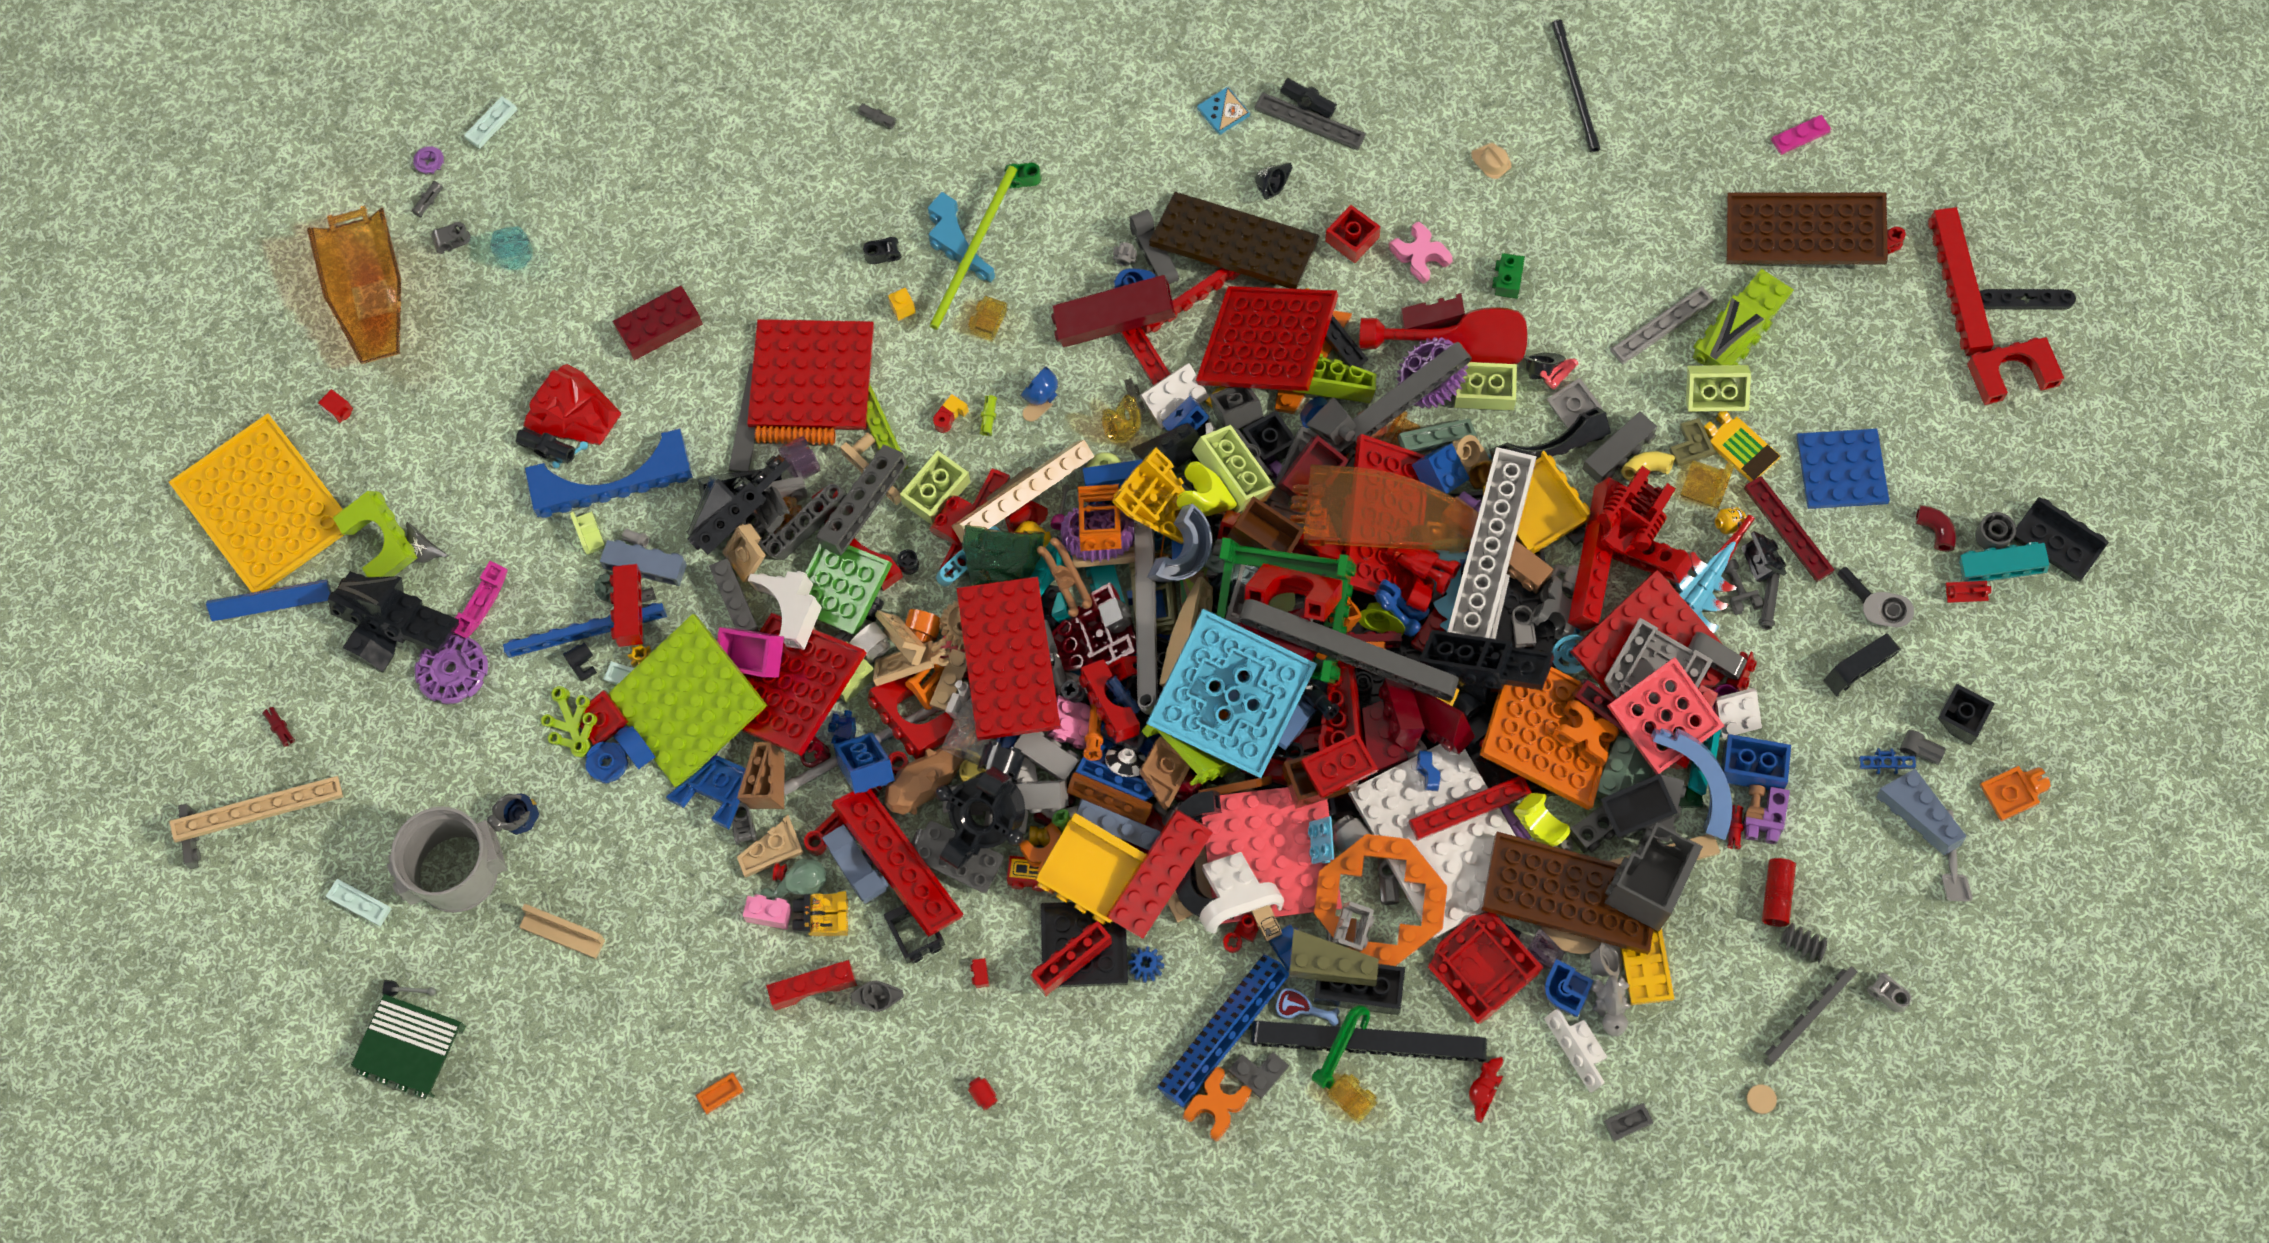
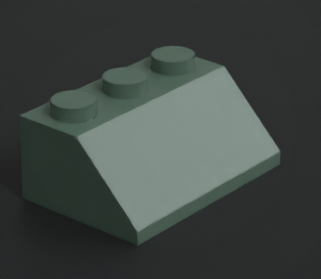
M1618 736L1615 740L1600 779L1596 794L1597 800L1601 801V798L1650 778L1653 769L1632 740Z

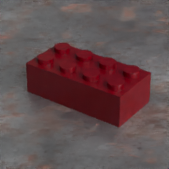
M682 285L612 321L634 361L703 325L698 311Z

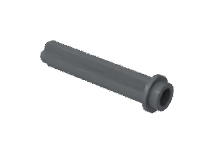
M1777 572L1768 577L1766 581L1762 615L1758 621L1760 628L1770 630L1775 625L1774 613L1780 574Z

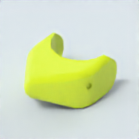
M1191 462L1187 465L1185 477L1193 483L1197 492H1182L1177 497V506L1180 509L1182 506L1193 504L1207 517L1225 512L1227 509L1231 510L1237 506V502L1216 473L1200 462Z
M1528 794L1514 809L1515 815L1535 841L1550 846L1559 845L1570 834L1568 824L1556 819L1544 806L1545 794Z

